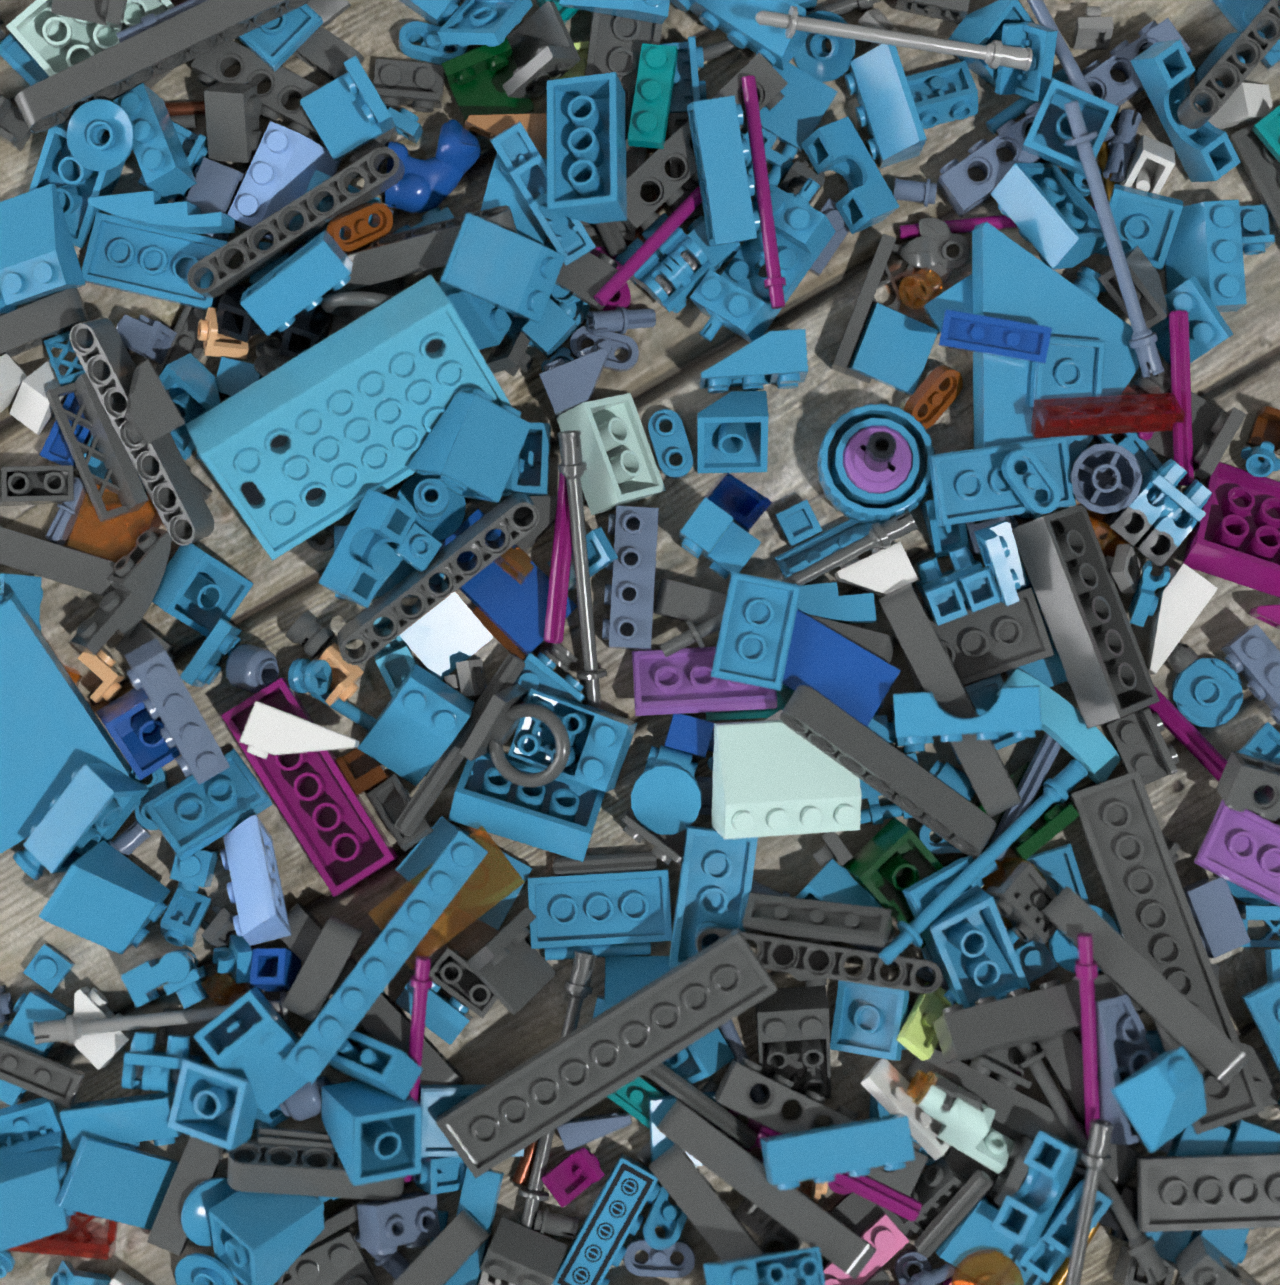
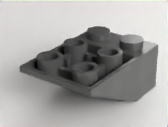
M825 985L777 988L778 991L755 1004L758 1063L762 1066L760 1073L773 1079L776 1073L794 1082L792 1089L803 1095L809 1089L826 1099L832 1098L829 1006ZM760 1083V1084H761V1087H762V1089H763V1091H764V1093H765V1096H766V1093H767L766 1086H765L764 1084Z

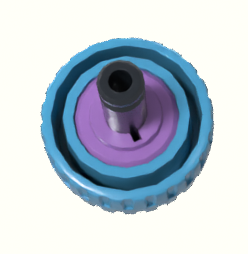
M880 403L879 405L865 404L863 407L851 409L850 412L841 415L830 426L819 449L817 461L818 476L825 497L845 517L856 519L859 523L874 524L876 522L881 524L904 513L907 509L909 512L915 510L926 497L932 485L928 461L929 455H935L932 439L926 433L925 427L921 422H918L912 414L903 411L899 407Z

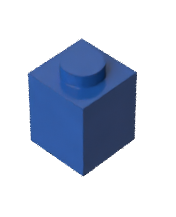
M673 714L664 746L705 758L707 751L714 753L713 728L715 723L684 714Z
M253 949L250 984L264 991H290L301 970V960L295 953L288 949Z

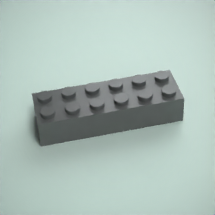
M1079 504L1013 528L1012 532L1026 567L1028 579L1034 588L1041 613L1049 627L1054 647L1058 651L1066 672L1067 681L1071 685L1079 706V712L1085 721L1087 729L1122 718L1159 702L1160 700L1086 508Z

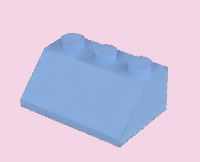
M270 121L227 215L235 219L237 227L249 230L304 195L315 170L329 176H334L342 158L337 161L333 160L325 147L296 131ZM273 234L263 236V238L274 242ZM303 243L294 248L293 251L297 252L300 250Z
M257 815L250 816L223 836L225 849L220 850L224 869L230 870L232 882L227 883V891L231 903H236L238 915L233 916L238 937L242 936L252 946L292 934L272 836Z

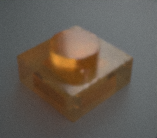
M511 547L494 562L520 585L530 576L534 568L530 563L531 558L518 547L514 549Z

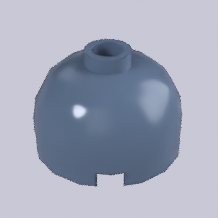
M1112 443L1094 444L1082 451L1073 462L1070 474L1073 493L1077 501L1088 510L1101 514L1118 512L1130 506L1138 496L1142 484V474L1135 456L1124 447Z

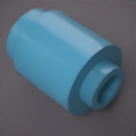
M425 479L414 490V506L424 517H438L448 508L449 491L443 482L437 479ZM435 491L438 494V499L435 502H428L424 498L425 493Z
M663 745L660 748L651 746L645 770L657 764H675L694 776L698 763L691 761L693 754Z
M937 760L929 771L930 774L969 802L976 793L968 776L948 762L943 764Z

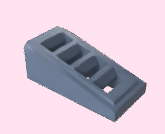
M624 1111L577 1117L557 1127L565 1149L570 1151L631 1125L632 1116Z

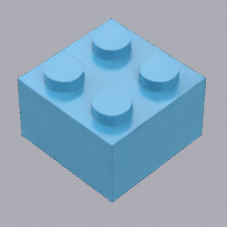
M1053 78L1021 150L1086 177L1077 146H1067L1065 142L1073 138V133L1064 104L1078 100L1087 132L1097 131L1098 136L1090 140L1095 159L1119 107Z

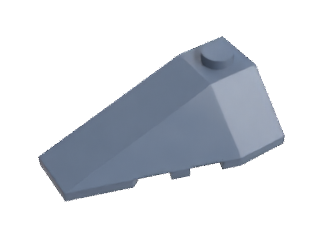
M1121 994L1095 1002L1100 1119L1114 1124L1110 1143L1130 1145L1142 1141V1139L1110 1090L1158 1057L1159 1054L1152 1051L1145 1037L1146 1029L1128 994Z

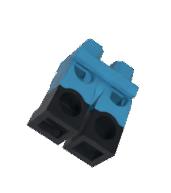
M1172 459L1163 464L1157 472L1150 468L1144 475L1145 478L1142 479L1138 496L1130 506L1118 512L1109 513L1103 519L1108 526L1160 569L1192 531L1197 521L1200 522L1206 515L1202 507L1212 494L1209 489L1196 479L1184 493L1175 488L1188 472Z

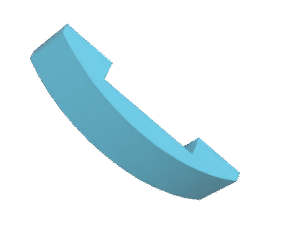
M1014 669L995 697L999 699L1003 687L1040 685L1042 730L1086 768L1088 777L1096 784L1105 782L1121 760L1107 738L1096 726L1087 729L1079 710L1058 693L1027 673Z

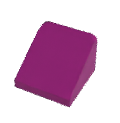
M1280 605L1251 608L1250 616L1280 629Z

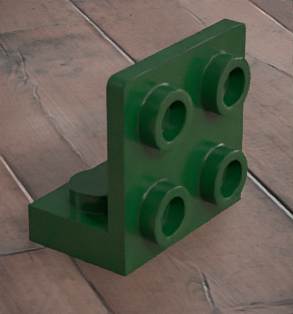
M507 37L500 45L494 47L483 45L441 63L464 121L469 115L528 114L534 111L531 99L508 97L504 90L503 84L513 76V72L517 69ZM469 131V132H471L474 136L478 135V134H476V133H474V132H472V131Z
M1026 762L1010 775L1016 789L1030 762ZM1043 783L1033 803L1043 794ZM978 801L976 807L986 813L981 801ZM1053 803L1011 844L1010 849L1020 860H1026L1078 818L1080 814L1071 804ZM1005 811L991 817L996 823L995 830Z

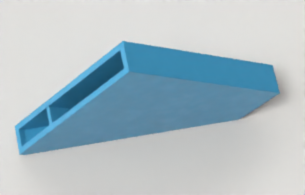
M986 221L976 225L972 231L974 314L1052 327L1051 337L1106 341L1101 412L1029 407L1032 373L1031 361L973 352L974 449L1067 435L1072 469L1073 462L1087 448L1140 366L1135 348H1131L1129 344L1133 334L1132 326ZM1031 512L1015 516L1026 521L1027 518H1040L1043 514Z
M14 592L6 597L3 593H0L1 854L31 835L29 833L31 827L38 820L45 817L51 809V801L60 792L65 791L72 781L71 776L73 772L81 765L104 763L130 776V765Z

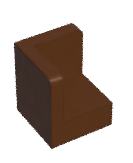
M1265 406L1257 411L1246 444L1256 447L1261 445L1262 442L1268 441L1274 444V453L1280 455V410Z
M358 748L335 759L356 795H362L390 777L381 763Z

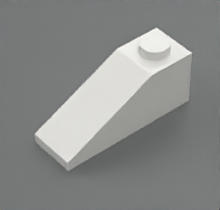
M1184 563L1178 565L1175 569L1171 566L1169 567L1170 580L1156 594L1158 596V605L1152 617L1145 660L1150 675L1158 672L1218 589Z
M257 701L254 704L240 742L249 745L247 752L267 759L269 753L285 755L358 748L360 743L359 740Z

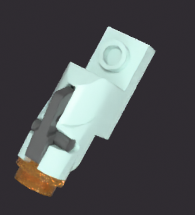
M919 1070L911 1080L906 1095L912 1098V1103L920 1106L925 1113L942 1123L937 1138L999 1174L1006 1167L1014 1141L990 1127L996 1111L983 1104L981 1097L958 1086V1084L949 1081L938 1073L931 1071L925 1073Z

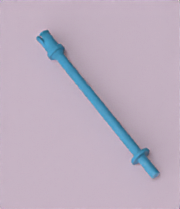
M1072 759L1053 779L1048 778L1043 783V794L910 924L904 921L897 923L896 926L900 934L878 954L880 959L889 965L910 943L920 947L923 944L920 934L1053 803L1063 804L1069 798L1068 793L1083 778L1088 776L1086 768L1077 760Z

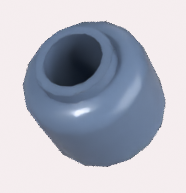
M242 644L237 646L227 659L226 676L229 683L236 688L257 693L275 682L278 678L279 667L277 659L268 649L252 644Z
M319 1075L313 1084L307 1082L279 1105L284 1115L292 1117L296 1121H304L321 1114L322 1086L331 1085L329 1079L326 1076L321 1077Z

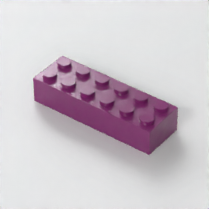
M281 677L221 715L334 897L398 858L360 795H356L338 766L332 750L285 755L269 753L267 759L247 752L249 745L240 742L256 701L314 723L296 692L290 688L287 679Z

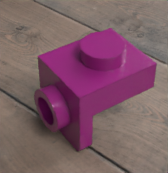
M583 1147L569 1154L540 1179L559 1205L564 1207L591 1184L599 1181L605 1175L600 1169V1163L596 1156Z

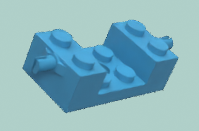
M811 178L807 179L797 195L787 193L775 185L769 184L781 277H785L786 286L783 287L785 303L836 232L826 215L809 204L811 198L820 188V185L816 181H812ZM758 203L755 204L753 210L758 211ZM761 226L760 231L756 232L757 238L745 241L721 275L709 269L690 296V299L698 309L710 318L701 332H699L703 338L710 342L721 326H724L751 343L764 335L782 309H771L769 289H766L764 280L767 277L759 276V269L765 264Z

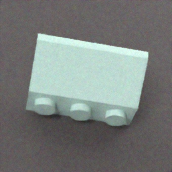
M631 393L583 402L556 416L561 432L570 430L581 431L582 460L587 464V470L581 476V488L591 515L615 510L616 506H626L666 491Z

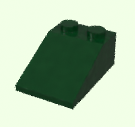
M895 817L866 843L852 859L843 865L862 888L867 890L883 908L891 909L892 919L896 923L904 921L908 924L915 918L903 890L944 868L915 833ZM921 933L920 937L923 941V944L920 946V948L922 949L926 945V943Z

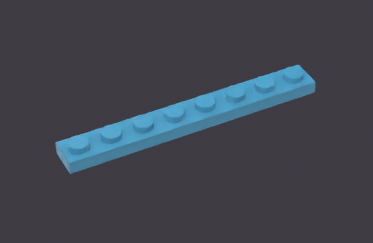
M458 830L289 1052L283 1063L313 1084L488 851Z

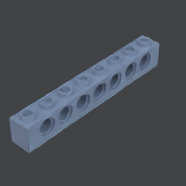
M1169 18L1159 24L1155 20L1150 22L1138 32L1140 37L1131 44L1127 40L1121 42L1110 51L1112 57L1102 64L1099 60H1096L1082 71L1090 89L1097 94L1098 98L1120 107L1143 91L1144 87L1131 60L1139 55L1140 50H1146L1156 42L1180 39L1188 56L1192 53V50ZM1114 69L1122 71L1126 76V81L1122 83L1114 81L1110 71ZM1070 80L1064 82L1065 84L1072 86ZM1035 102L1025 110L1027 116L1017 123L1014 119H1011L1003 124L996 131L998 136L990 142H987L985 138L977 142L968 150L970 155L961 162L955 158L939 170L942 175L937 180V186L959 217H962L991 196L990 193L1015 163H1039L1044 160L1021 150L1026 140L1025 130L1031 128L1042 102ZM1007 148L1011 151L1013 160L1009 162L1001 161L996 155V150ZM973 167L979 168L983 171L985 179L980 182L973 181L968 176L967 170Z

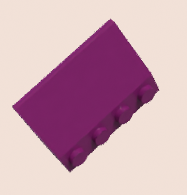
M1219 462L1213 474L1207 477L1205 487L1212 494L1202 507L1206 515L1200 522L1197 521L1189 533L1183 563L1192 569L1280 598V482L1266 477H1255L1248 471Z

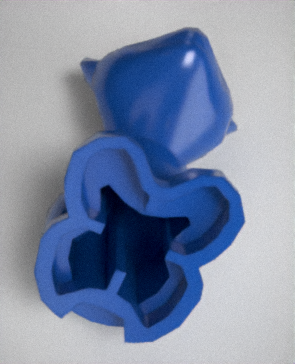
M452 119L441 127L435 157L425 160L413 158L404 144L390 141L388 148L392 149L403 161L405 173L397 184L385 191V204H388V207H395L396 209L412 213H423L439 206L456 188L462 176L480 158L481 149L478 139L456 119ZM387 159V173H390L394 168L393 159Z

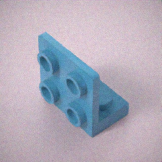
M356 56L344 62L347 73L300 100L301 106L335 161L395 127L391 114Z

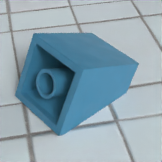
M474 389L472 393L458 392L410 461L408 469L428 479H437L443 482L447 489L462 497L499 502L532 424L521 419V412L507 405L499 407L492 403L493 397L483 391Z
M102 840L71 865L39 914V917L46 922L122 955L132 945L138 948L147 938L150 931L146 927L150 921L155 923L167 908V905L163 902L170 893V890Z
M359 1080L322 1086L321 1120L350 1182L354 1186L421 1173L422 1105L411 1095H408L404 1101Z
M61 1149L0 1155V1251L68 1229L71 1216L76 1215V1211L60 1208L55 1204L70 1168L69 1162L63 1161Z
M235 1192L209 1209L215 1259L224 1264L243 1285H274L324 1230L323 1212L325 1208L323 1202L318 1196Z

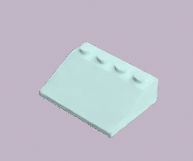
M36 0L6 27L49 76H52L120 43L116 33L142 22L140 18L151 13L155 16L175 6L170 0H127L123 27L118 29L53 14L51 11L53 0Z
M781 720L714 724L711 826L724 839L860 830L862 797L860 779L791 730Z

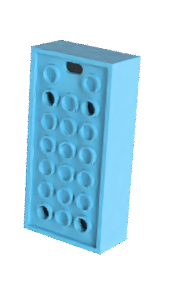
M430 274L186 424V427L200 457L273 561L357 509L368 488L383 493L414 474V471L408 469L410 461L458 392L472 393L474 389L491 395L493 397L492 403L499 407L502 405L512 406L451 302Z

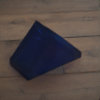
M729 473L707 497L708 500L734 518L733 522L748 533L772 504L768 498Z

